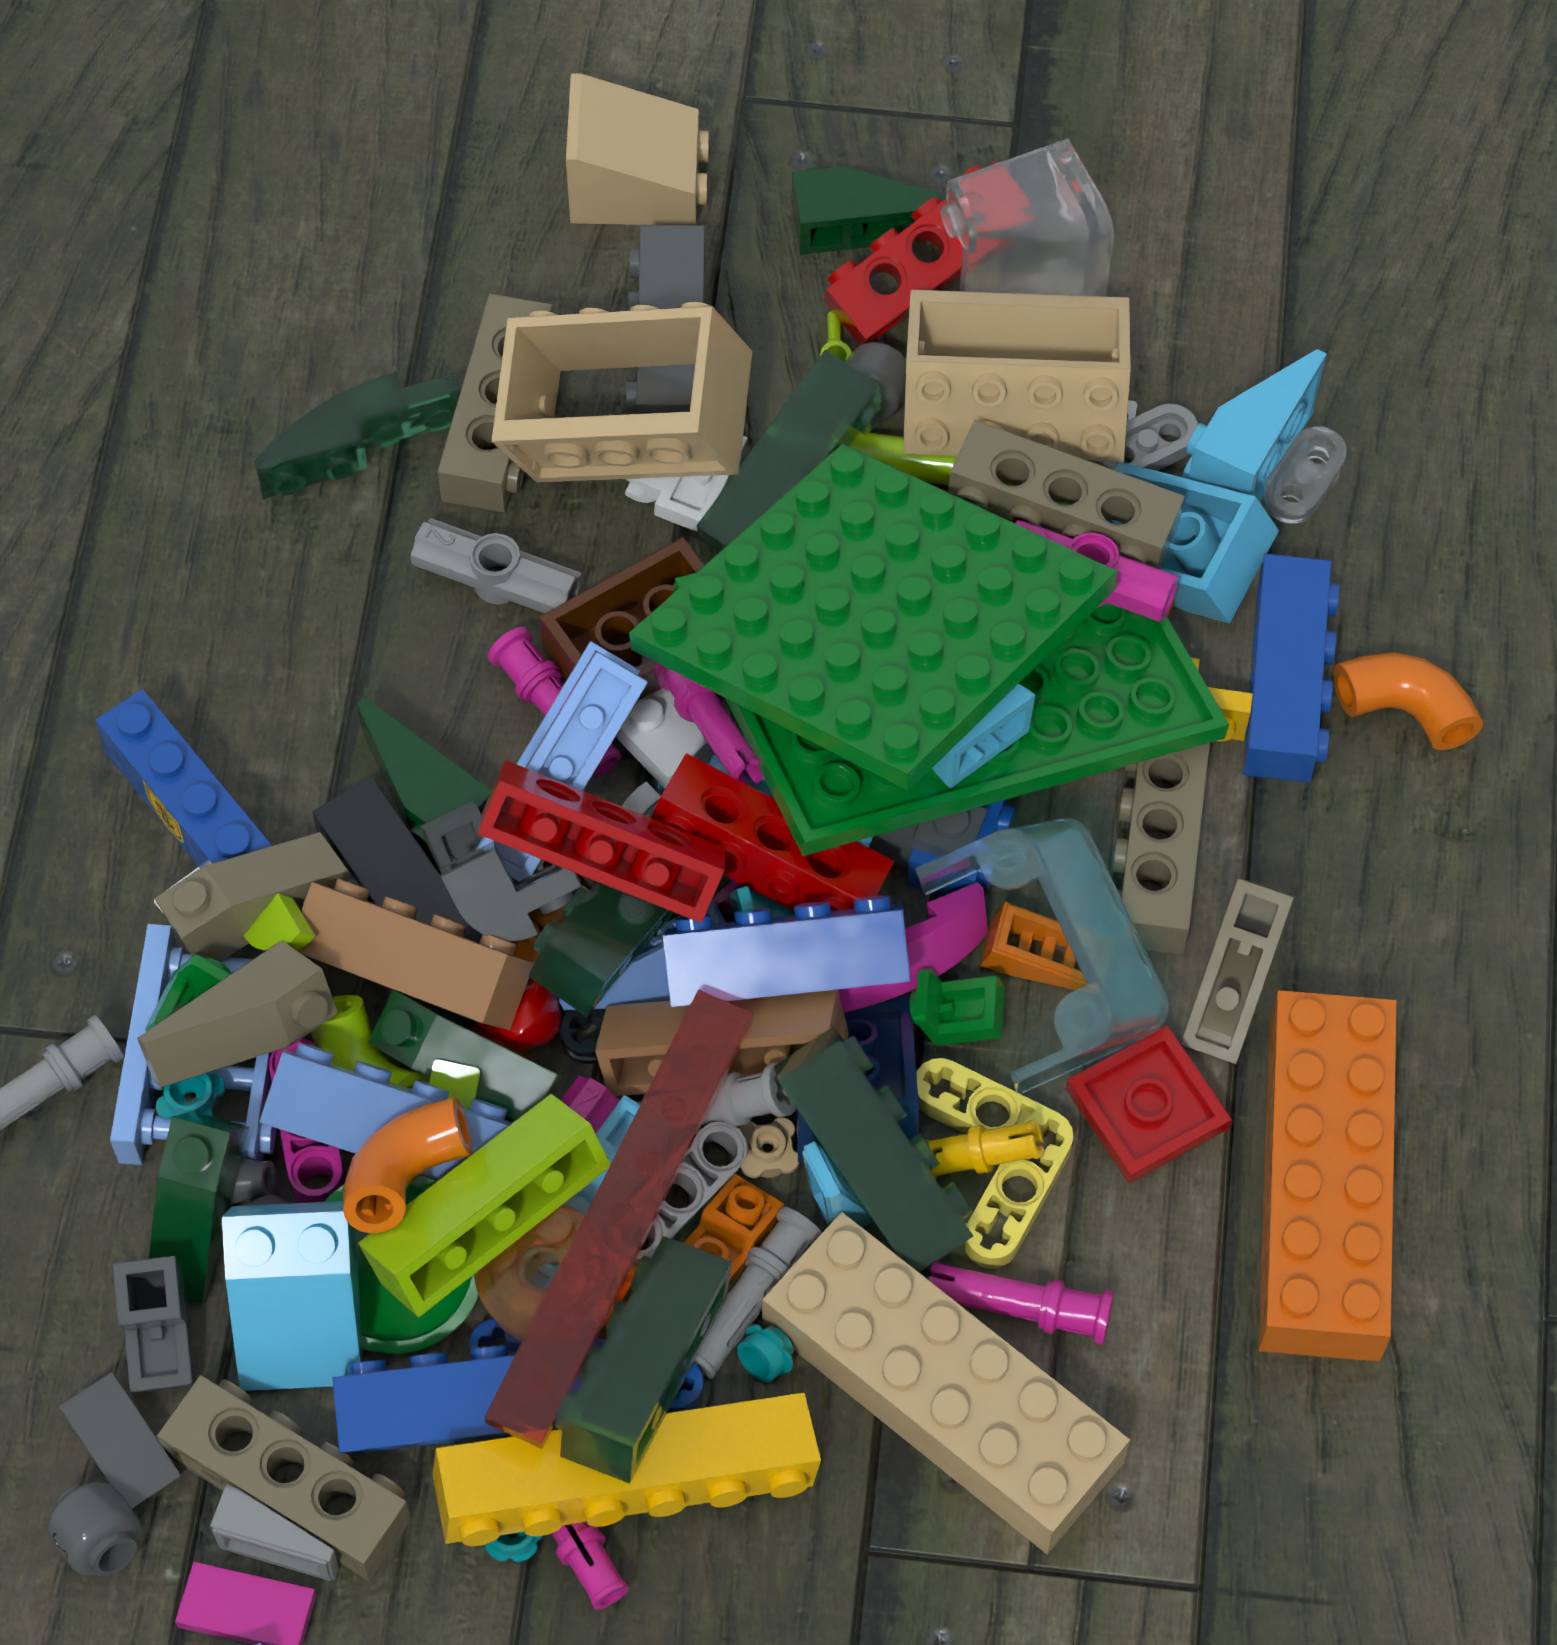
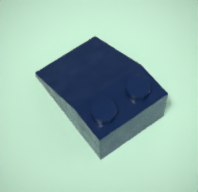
M900 995L865 1008L844 1012L849 1035L841 1079L795 1082L797 1089L796 1129L798 1163L804 1162L803 1146L814 1141L843 1162L878 1161L891 1163L895 1161H918L919 1099L913 1024L909 1005L910 995Z

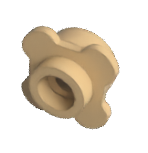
M779 1117L770 1124L756 1125L753 1122H749L746 1125L739 1126L738 1129L745 1136L748 1147L746 1159L741 1165V1170L746 1176L750 1178H771L782 1173L790 1174L797 1169L799 1165L798 1155L793 1151L791 1141L795 1133V1127L790 1120ZM769 1143L774 1148L770 1152H765L762 1146Z

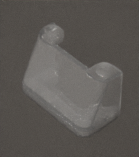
M1069 139L947 181L946 205L941 207V218L948 235L951 238L958 237L963 246L961 292L1106 297L1114 241L1113 223L1101 194ZM953 285L940 289V291H958Z

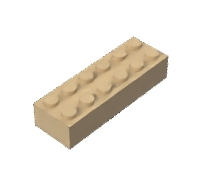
M843 1212L833 1220L762 1299V1325L764 1327L774 1326L783 1331L791 1341L795 1352L1047 1555L1125 1462L1130 1443L1128 1437Z

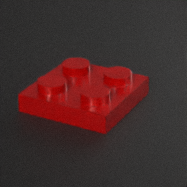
M1168 1025L1067 1079V1092L1129 1184L1225 1132L1230 1128L1232 1121Z

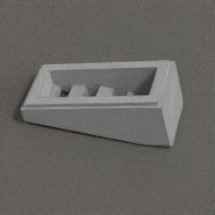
M226 1484L210 1525L220 1549L327 1581L336 1580L339 1565L332 1548L239 1488Z

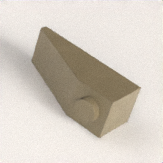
M321 832L206 865L154 899L191 956L199 955L203 958H212L221 962L249 944L243 935L277 893L292 897L301 910L312 882L334 888L337 878L347 880L351 875Z
M1244 878L1237 879L1180 1045L1237 1064L1296 896Z
M280 941L139 1036L137 1040L154 1082L163 1087L289 1047L338 1014L322 968L285 942Z

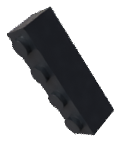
M372 777L312 811L317 833L321 832L351 875L345 881L371 890L367 901L382 906L384 898L387 896L419 908L415 919L431 924L434 914L468 926L464 937L480 942L481 933L471 927L461 916L440 874Z

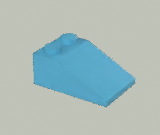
M1318 349L1314 350L1218 407L1208 426L1199 423L1186 449V453L1192 456L1184 469L1182 478L1256 496L1261 503L1313 415L1327 353Z
M1118 462L1115 471L1185 496L1178 527L1159 568L1160 570L1180 576L1177 591L1173 598L1175 599L1174 607L1230 624L1263 562L1264 554L1268 553L1279 532L1256 496ZM1111 520V521L1113 522V524H1117V525H1121V524H1122V523L1119 522V521Z
M343 1201L232 1206L223 1215L222 1226L225 1280L240 1388L243 1391L333 1387L332 1377L349 1375V1364L363 1362L356 1228L352 1227L344 1217Z

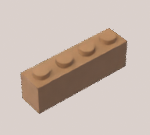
M337 878L334 889L314 882L311 883L301 913L315 934V937L304 948L298 950L299 953L480 1023L506 1030L511 1029L534 965L533 962L513 955L517 944L483 934L480 942L464 937L468 927L464 924L436 914L433 915L431 924L417 920L415 918L418 907L385 896L382 906L367 901L371 890Z
M838 989L671 1007L670 1001L607 1006L595 1052L605 1086L614 1096L689 1091L716 1085V1082L724 1074L738 1072L743 1076L763 1072L767 1065L779 1062L788 1067L795 1082L841 1079L849 1032Z

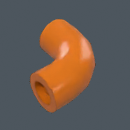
M1391 652L1360 656L1338 663L1333 668V680L1337 697L1342 708L1350 717H1356L1384 708L1404 710L1413 715L1419 722L1431 746L1441 751L1454 749L1467 743L1483 727V719L1475 704L1450 673L1424 658Z
M456 1096L424 1105L395 1117L370 1135L353 1156L343 1188L344 1217L352 1227L361 1232L371 1234L383 1233L395 1228L404 1218L406 1212V1189L414 1178L425 1170L437 1165L472 1155L473 1147L469 1125L463 1107Z

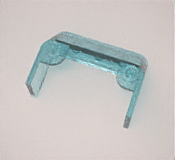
M1058 818L999 830L915 868L924 895L980 870L989 883L1006 890L1017 889L1039 880L1088 984L1066 995L1056 1007L1054 1026L1064 1049L1009 1073L1015 1092L1019 1094L1025 1093L1137 1042L1158 1031L1165 1023L1169 1008L1167 994L1089 830L1079 821L1071 818Z

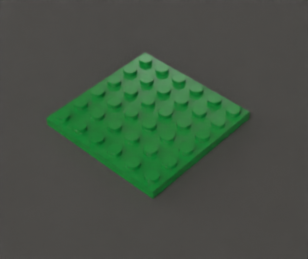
M842 444L630 631L631 650L909 791L1117 588V571Z

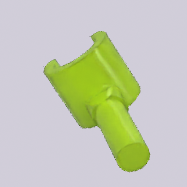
M832 311L827 314L828 340L820 352L819 368L823 375H827V361L829 359L839 358L845 363L852 353L850 347L841 339V322Z

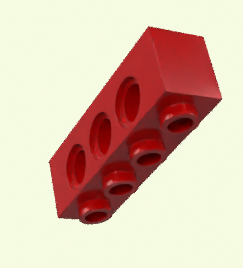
M997 161L984 170L979 164L970 168L954 182L953 185L957 190L942 202L937 196L931 198L912 214L911 217L915 221L900 234L895 228L890 229L869 247L873 253L871 256L857 266L853 260H850L828 277L827 281L831 286L826 289L824 302L859 346L864 343L875 342L909 316L911 290L942 291L1031 223L1036 212ZM963 209L972 210L979 215L982 226L973 231L964 230L955 222L954 214ZM919 241H929L938 248L940 258L931 263L922 262L914 256L912 246ZM877 273L890 274L895 278L898 289L889 295L879 294L872 289L869 279Z
M687 753L663 791L651 816L654 820L726 848L723 876L745 887L748 886L754 892L795 912L794 906L812 902H830L831 911L855 909L854 899L877 896L894 863L893 860L857 841L802 856L774 798Z
M504 760L487 800L477 833L700 923L703 921L725 871L726 848L507 760Z

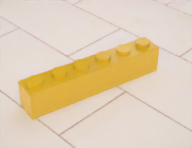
M805 1393L436 1448L433 1480L445 1544L462 1541L467 1546H481L495 1541L500 1535L525 1532L529 1536H544L558 1531L563 1525L587 1522L590 1526L601 1527L614 1524L627 1515L649 1512L654 1517H666L682 1511L686 1506L710 1503L714 1507H729L742 1502L748 1496L771 1493L776 1498L795 1496L805 1491L807 1487L813 1486L821 1458Z

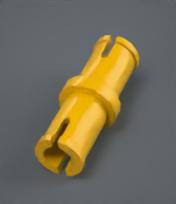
M1035 1119L1029 1120L1026 1123L989 1130L984 1125L970 1127L968 1134L931 1141H920L918 1151L920 1153L926 1152V1155L918 1156L922 1173L927 1179L975 1169L978 1174L991 1172L994 1165L1031 1158H1042L1044 1148L1043 1146H1037L1036 1143L1044 1142L1040 1126Z

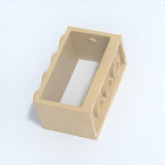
M911 290L906 357L903 454L958 456L974 420L1087 461L1124 462L1131 372L1129 298Z
M687 302L681 308L672 309L636 305L631 307L630 311L608 312L599 308H584L579 311V314L557 315L549 311H533L529 314V317L507 318L491 442L536 482L737 475L740 468L752 350L713 306L701 302ZM695 364L690 412L555 418L560 371Z

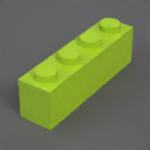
M550 1094L406 1205L404 1218L395 1228L383 1233H370L358 1244L380 1283L417 1317H420L612 1165L591 1124L554 1095Z

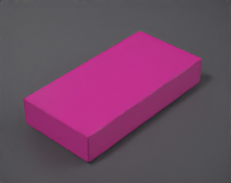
M193 1562L175 1623L180 1629L250 1645L260 1642L261 1645H303L317 1594L315 1589Z

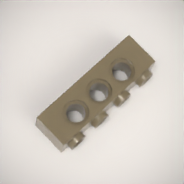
M489 293L437 472L442 502L505 513L510 493H519L524 471L491 442L507 318L529 317V314L533 311H549L553 313L552 304ZM488 446H495V447H497L496 449H493V450H483V449H482V448L488 447Z
M974 420L950 471L948 493L1013 523H1016L1017 520H1022L1073 539L1085 533L1102 534L1110 538L1117 545L1119 555L1157 569L1160 568L1178 527L1185 498L1184 495ZM1009 482L1018 486H1008L1003 483ZM1062 501L1069 503L1070 505H1060L1056 502ZM1109 520L1119 521V522H1121L1122 524H1121V525L1112 524V523H1110V522H1108V521H1109Z
M1210 743L1125 766L1124 771L1135 772L1133 788L1123 787L1118 821L1129 822L1127 839H1116L1112 872L1123 873L1121 890L1110 889L1106 923L1117 924L1114 946L1184 955L1190 926ZM1166 780L1175 787L1163 789L1155 786L1152 782ZM1149 830H1160L1165 832L1169 838L1162 840L1154 839L1147 835L1146 832ZM1152 880L1160 883L1164 889L1151 891L1143 888L1139 883Z
M200 1375L157 1435L161 1446L169 1458L224 1491L226 1484L239 1488L327 1544L334 1550L339 1564L370 1582L411 1522L407 1501L403 1499L406 1495L403 1489L381 1474L375 1473L372 1479L353 1469L354 1461L346 1453H339L338 1447L328 1442H323L319 1448L300 1436L303 1433L301 1427L284 1414L273 1410L267 1416L249 1405L252 1402L251 1397L235 1384L222 1379L216 1385ZM243 1431L253 1435L250 1443L242 1450L232 1452L222 1448L224 1440L232 1433ZM297 1463L304 1467L300 1477L293 1482L279 1483L272 1479L275 1471L283 1464ZM347 1494L356 1499L353 1507L345 1514L331 1515L324 1511L325 1504L333 1496Z

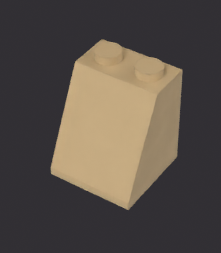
M571 73L566 148L570 223L696 226L697 205H707L708 174L698 173L699 162H709V131L699 130V109L584 74Z

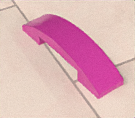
M976 882L928 902V920L906 928L910 982L838 989L843 1012L865 1008L907 993L917 988L918 970L931 968L938 977L971 953L988 934L983 887Z

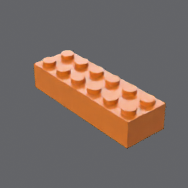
M1277 991L1269 1019L1258 1351L1380 1362L1390 1340L1397 1000Z

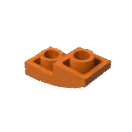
M734 1174L703 1210L698 1227L667 1261L663 1277L714 1308L746 1267L745 1260L747 1259L746 1254L751 1247H760L777 1221V1212L785 1204L737 1174Z

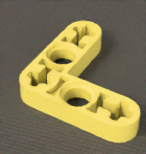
M945 1058L931 1059L923 1063L916 1072L919 1110L927 1116L963 1134H968L970 1127L984 1125L976 1116V1110L979 1106L986 1102L994 1101L1006 1107L1010 1116L1008 1121L999 1127L1026 1123L1029 1120L1035 1119L1040 1126L1042 1136L1047 1130L1056 1134V1145L1050 1144L1047 1146L1043 1157L1040 1159L1039 1166L1030 1161L1031 1159L1000 1164L968 1221L964 1239L965 1251L968 1257L979 1267L999 1269L1009 1264L1016 1256L1064 1168L1072 1148L1073 1129L1069 1121L1060 1113L952 1060ZM941 1078L950 1081L949 1092H943L939 1098L930 1095V1084L937 1085ZM971 1090L973 1093L969 1097L966 1113H962L959 1111L960 1099L965 1100L966 1091ZM984 1125L987 1130H989V1129H994V1128H999V1127H989V1126ZM1022 1176L1034 1184L1036 1194L1026 1202H1014L1007 1198L1002 1191L1003 1183L1011 1177ZM1000 1212L1005 1217H1008L1003 1227L1001 1242L1005 1245L995 1243L991 1250L981 1246L983 1236L979 1232L989 1234L996 1224L998 1213Z

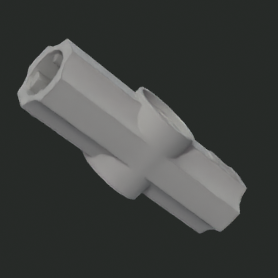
M432 518L422 523L415 536L413 550L410 555L412 565L474 587L477 595L487 603L498 605L512 601L542 613H547L579 595L583 583L581 572L520 551L516 542L507 535L493 533L482 537ZM491 567H505L502 571H488Z

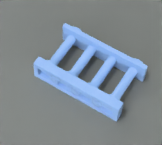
M590 641L516 764L583 791L648 683L647 680L638 675L639 669ZM483 837L476 850L494 840ZM494 841L512 878L520 881L533 874L541 859Z
M147 925L110 1137L118 1163L142 1165L146 1145H154L156 1139L166 1140L171 1120L162 1119L158 1115L157 1110L152 1109L155 1090H163L164 1086L160 1087L154 1082L137 1040L139 1036L147 1032L145 1028L173 972L192 957L190 954H185L184 948L177 946L171 925ZM227 957L221 963L227 966L231 974H233L253 959ZM272 1052L257 1056L255 1068L226 1066L206 1073L207 1075H219L224 1081L225 1089L251 1091L246 1122H231L249 1126L243 1157L256 1161H263L264 1154H273L276 1141V1128L259 1122L272 1085L269 1069V1060Z

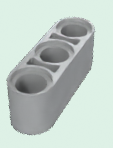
M722 1121L709 1123L703 1127L619 1212L604 1233L603 1248L614 1253L625 1262H630L639 1268L648 1264L741 1167L746 1159L748 1147L746 1138L740 1129ZM714 1142L723 1146L728 1153V1165L719 1167L709 1163L703 1155V1144ZM673 1183L681 1186L688 1195V1207L678 1209L668 1205L662 1197V1185ZM633 1225L642 1229L648 1239L647 1249L635 1251L626 1247L621 1240V1227Z

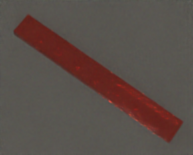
M698 989L485 1415L486 1424L543 1449L753 1021V1013Z

